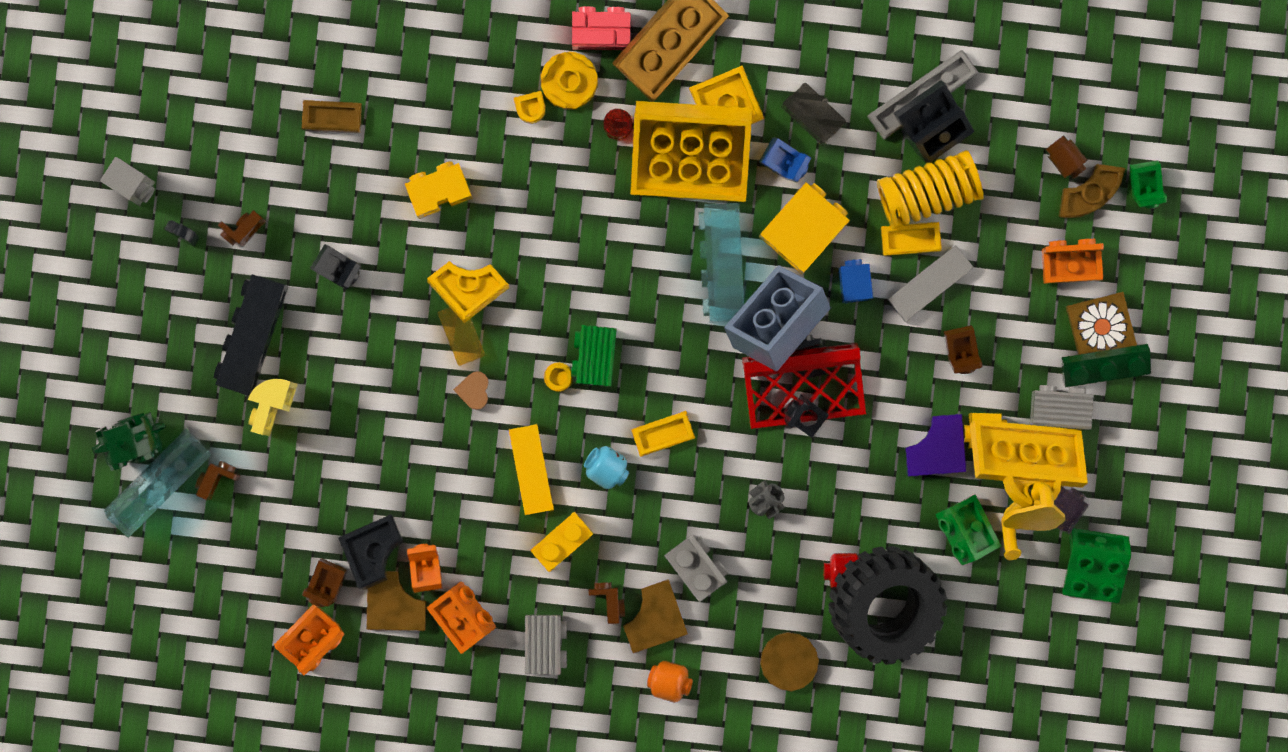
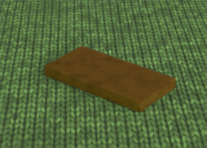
M667 0L612 64L650 101L654 102L729 15L714 0Z

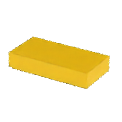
M939 222L901 225L896 229H892L891 226L881 227L883 256L942 251Z
M686 411L631 429L640 457L695 439Z

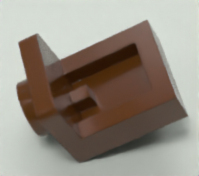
M972 325L944 331L949 364L955 374H970L976 369L983 367L978 354L975 331Z
M219 461L218 465L210 463L206 473L201 472L197 479L195 488L198 489L196 496L205 500H211L222 475L233 480H239L241 475L234 472L235 466L226 462Z
M321 558L317 563L309 586L304 589L302 595L309 598L308 601L315 606H330L338 597L348 569Z
M612 582L594 583V589H588L589 596L606 595L608 624H619V617H625L624 599H618V587L612 588Z

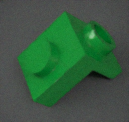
M1158 160L1130 165L1132 196L1139 207L1156 208L1161 203L1168 202L1167 195L1163 191L1161 163Z

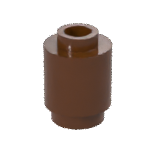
M1064 135L1045 149L1049 153L1048 158L1064 178L1070 175L1074 179L1087 169L1083 164L1088 160L1071 139L1068 141Z

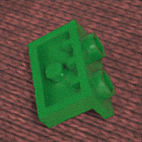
M976 494L936 513L939 527L946 535L952 547V553L961 565L976 561L1002 547Z

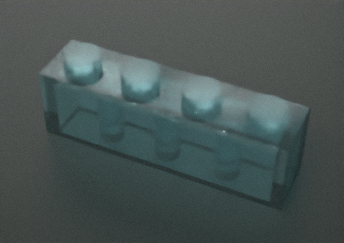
M739 203L704 205V212H698L699 230L705 229V241H700V258H706L707 269L701 270L702 287H707L708 299H703V316H709V323L729 322L744 305Z
M186 428L104 510L107 519L129 538L212 455L208 447Z

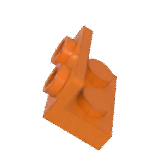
M462 581L426 607L460 654L464 653L496 628L489 612L482 608L476 600L474 592Z

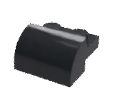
M941 80L893 113L903 129L901 132L925 163H931L975 132L964 111L957 105L947 85Z

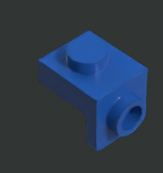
M773 137L759 163L786 180L798 182L806 174L811 157L798 152L780 139Z

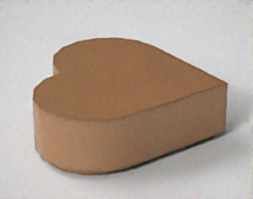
M473 372L453 390L470 408L479 410L484 408L488 402L486 390L489 380L482 372Z

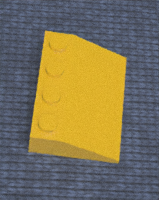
M636 101L631 195L746 202L752 108Z

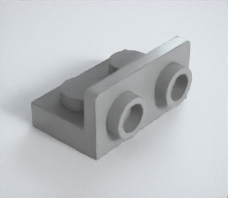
M691 535L664 556L700 602L720 586L727 583L724 576L728 572L719 560L713 563L706 554L711 549L700 536L695 539Z

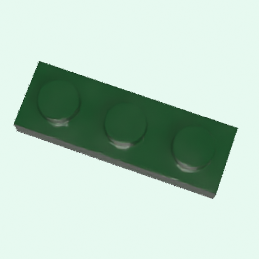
M1148 344L1061 357L1062 378L1065 388L1151 374V355Z

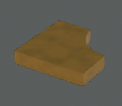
M386 571L388 580L367 589L366 630H426V601L415 599L405 592L400 584L398 571Z
M669 579L641 588L643 598L641 609L632 621L623 626L632 653L688 635Z

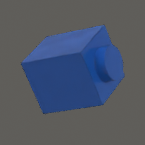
M862 259L845 261V266H840L839 268L842 303L872 300L870 264H862Z

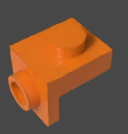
M419 544L414 548L407 549L413 592L442 589L440 560L436 546Z

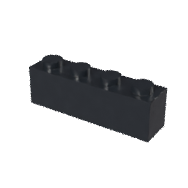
M253 274L250 280L246 279L241 290V296H244L241 308L236 307L232 323L235 326L232 335L228 334L225 338L223 351L226 354L223 363L218 362L213 376L214 379H217L215 385L250 396L257 385L289 288L288 286Z

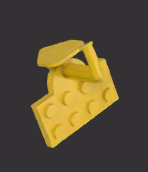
M974 420L970 424L975 478L1003 481L1005 491L1014 501L1005 510L1001 522L1005 548L1004 557L1007 560H1015L1021 556V550L1017 546L1016 529L1047 531L1057 528L1065 521V514L1054 505V500H1056L1060 493L1061 486L1083 488L1088 484L1082 431L1079 429Z

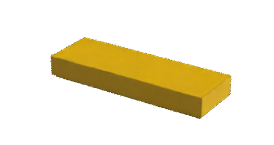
M538 424L509 429L525 515L554 510Z

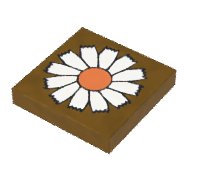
M1123 292L1066 306L1078 355L1137 345Z

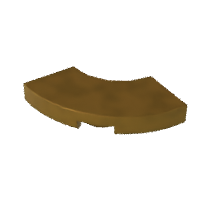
M1096 164L1091 177L1084 184L1076 188H1064L1062 190L1059 218L1082 217L1105 205L1118 190L1124 177L1125 168Z

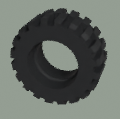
M882 546L872 549L873 553L868 554L864 551L857 555L858 560L855 562L850 560L845 565L847 568L843 574L839 573L835 579L837 586L831 588L829 597L833 602H830L828 606L834 628L857 655L867 658L870 662L876 664L881 663L882 660L885 665L895 664L897 659L901 662L911 659L910 655L916 653L918 656L925 651L923 647L927 643H933L936 639L934 634L937 630L941 631L944 624L941 617L946 616L947 605L944 603L947 597L945 590L941 587L942 582L939 577L912 552L906 549L901 550L899 547L889 546L887 551ZM893 586H907L908 596L906 604L894 619L879 625L868 624V610L878 594Z

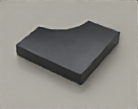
M392 514L338 538L360 591L388 580L386 573L388 557L397 546L404 542Z

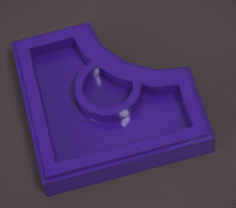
M962 414L932 416L931 427L925 438L916 445L905 447L907 476L966 472Z

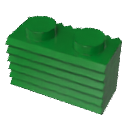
M582 325L581 331H575L574 348L579 349V358L572 361L571 377L577 378L576 384L611 387L617 328Z

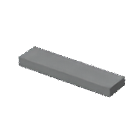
M960 50L867 117L883 140H885L901 128L893 114L940 80L947 85L950 93H952L979 72L965 52Z

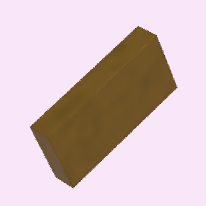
M303 100L302 130L360 133L362 104Z

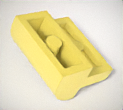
M270 379L260 383L253 389L248 400L259 403L258 409L253 408L249 418V425H252L251 432L270 436L278 409L290 411L298 384L283 379Z

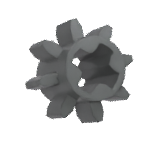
M763 481L749 491V494L752 496L749 500V506L758 516L766 514V517L771 519L785 508L782 504L785 499L784 493L776 484L768 485L766 481Z

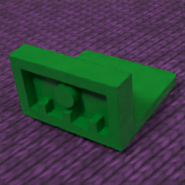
M1071 528L1069 536L1071 554L1062 594L1065 596L1119 603L1132 556L1129 536Z

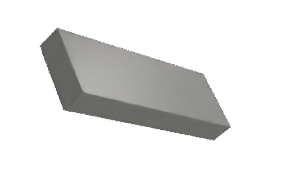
M955 245L887 300L904 322H906L974 267Z

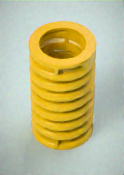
M968 150L962 151L955 156L950 155L945 158V161L938 159L934 164L926 163L924 168L917 166L913 171L905 170L903 175L896 173L892 178L884 177L877 180L880 200L892 229H896L901 225H908L910 222L909 212L914 222L921 219L913 190L924 218L931 216V209L924 188L933 213L938 215L942 212L934 183L945 211L952 209L951 199L957 208L963 205V201L965 204H971L973 198L974 201L984 199L980 177ZM954 172L957 175L959 187L957 185ZM945 180H946V182H947L949 192H948L947 187H946V185H945ZM902 193H903V195H904V197H905V199H906L907 205H906V203H905V201H904V198H903V196H902Z

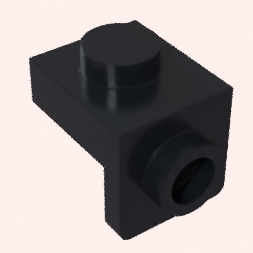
M324 244L310 269L347 290L349 286H352L357 281L361 264Z

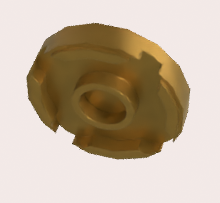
M790 632L776 635L769 640L762 651L760 661L763 675L770 684L780 690L787 691L798 690L809 684L818 671L819 663L816 648L809 639L800 634Z

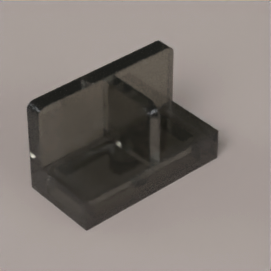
M803 83L781 106L822 147L846 123V120L828 104L829 100L826 97L823 99L807 83Z

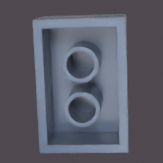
M778 265L724 329L734 349L778 371L830 310V305L822 287Z

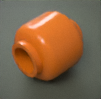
M662 661L658 666L653 665L651 668L647 687L651 688V693L654 697L676 703L681 700L683 695H689L693 680L689 678V673L685 666Z

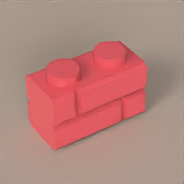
M579 7V12H572V49L624 50L630 43L631 13L625 12L624 7H608L607 12H596L595 7Z

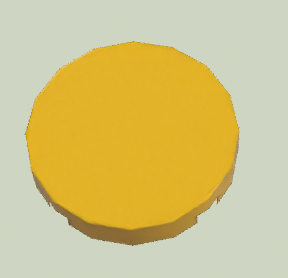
M563 52L552 56L544 65L541 73V88L545 97L554 106L564 110L577 109L586 105L594 97L598 87V75L593 63L586 56L577 52Z

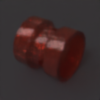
M615 108L606 114L604 130L610 139L621 141L631 134L632 119L627 111Z

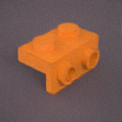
M1096 239L1078 240V245H1067L1066 240L1050 241L1049 246L1042 249L1044 284L1103 280L1102 250H1104V244H1096Z
M312 605L274 646L304 676L319 666L321 658L329 650L335 649L340 644L344 632L340 625L320 607Z

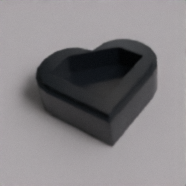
M173 220L168 221L164 228L171 235L193 247L199 241V236L194 231Z

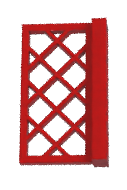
M851 343L793 352L778 371L767 367L751 357H743L742 365L751 429L786 425L784 420L786 414L781 409L790 398L798 399L794 393L803 382L816 390L809 399L811 402H814L819 394L832 402L825 411L829 415L827 419L866 414L860 364L861 356L858 344ZM854 364L855 375L848 384L835 375L842 365ZM827 367H835L832 372L827 369ZM821 368L829 375L818 388L807 377L813 369ZM807 370L803 375L798 372ZM792 372L800 378L791 391L778 383L784 373ZM773 374H778L774 379L769 376ZM764 376L771 382L762 395L752 388L751 377ZM832 378L845 387L835 400L822 391ZM855 382L857 386V391L852 388V385ZM775 385L787 394L778 407L765 398ZM848 390L858 397L859 408L846 409L839 404ZM753 394L756 397H758V400L755 402V404L753 401ZM762 401L775 410L768 419L756 421L755 410ZM836 406H837L839 409H841V410L832 411ZM808 410L812 414H802L800 417L801 422L817 421V414L813 410ZM778 413L783 416L782 418H775Z

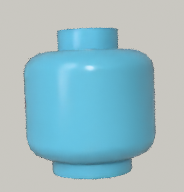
M603 446L600 449L594 448L584 463L588 479L604 489H611L616 484L621 486L629 474V471L626 470V458L608 446Z

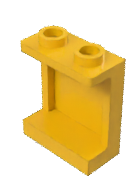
M807 182L759 235L760 239L802 275L850 221L846 217L848 212L836 202L832 205L824 198L826 193L818 185L813 183L810 186Z

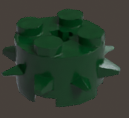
M151 412L145 415L144 413L133 415L117 421L118 423L112 425L110 429L104 426L96 430L95 434L99 444L92 448L93 454L103 453L106 464L109 465L111 471L127 466V463L136 459L137 463L153 458V454L162 451L163 444L158 432L166 428V425H164V422L155 423Z

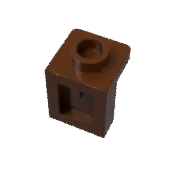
M254 210L250 214L246 212L237 221L236 226L238 228L235 231L221 221L218 224L223 230L220 235L232 246L237 242L244 247L266 220Z

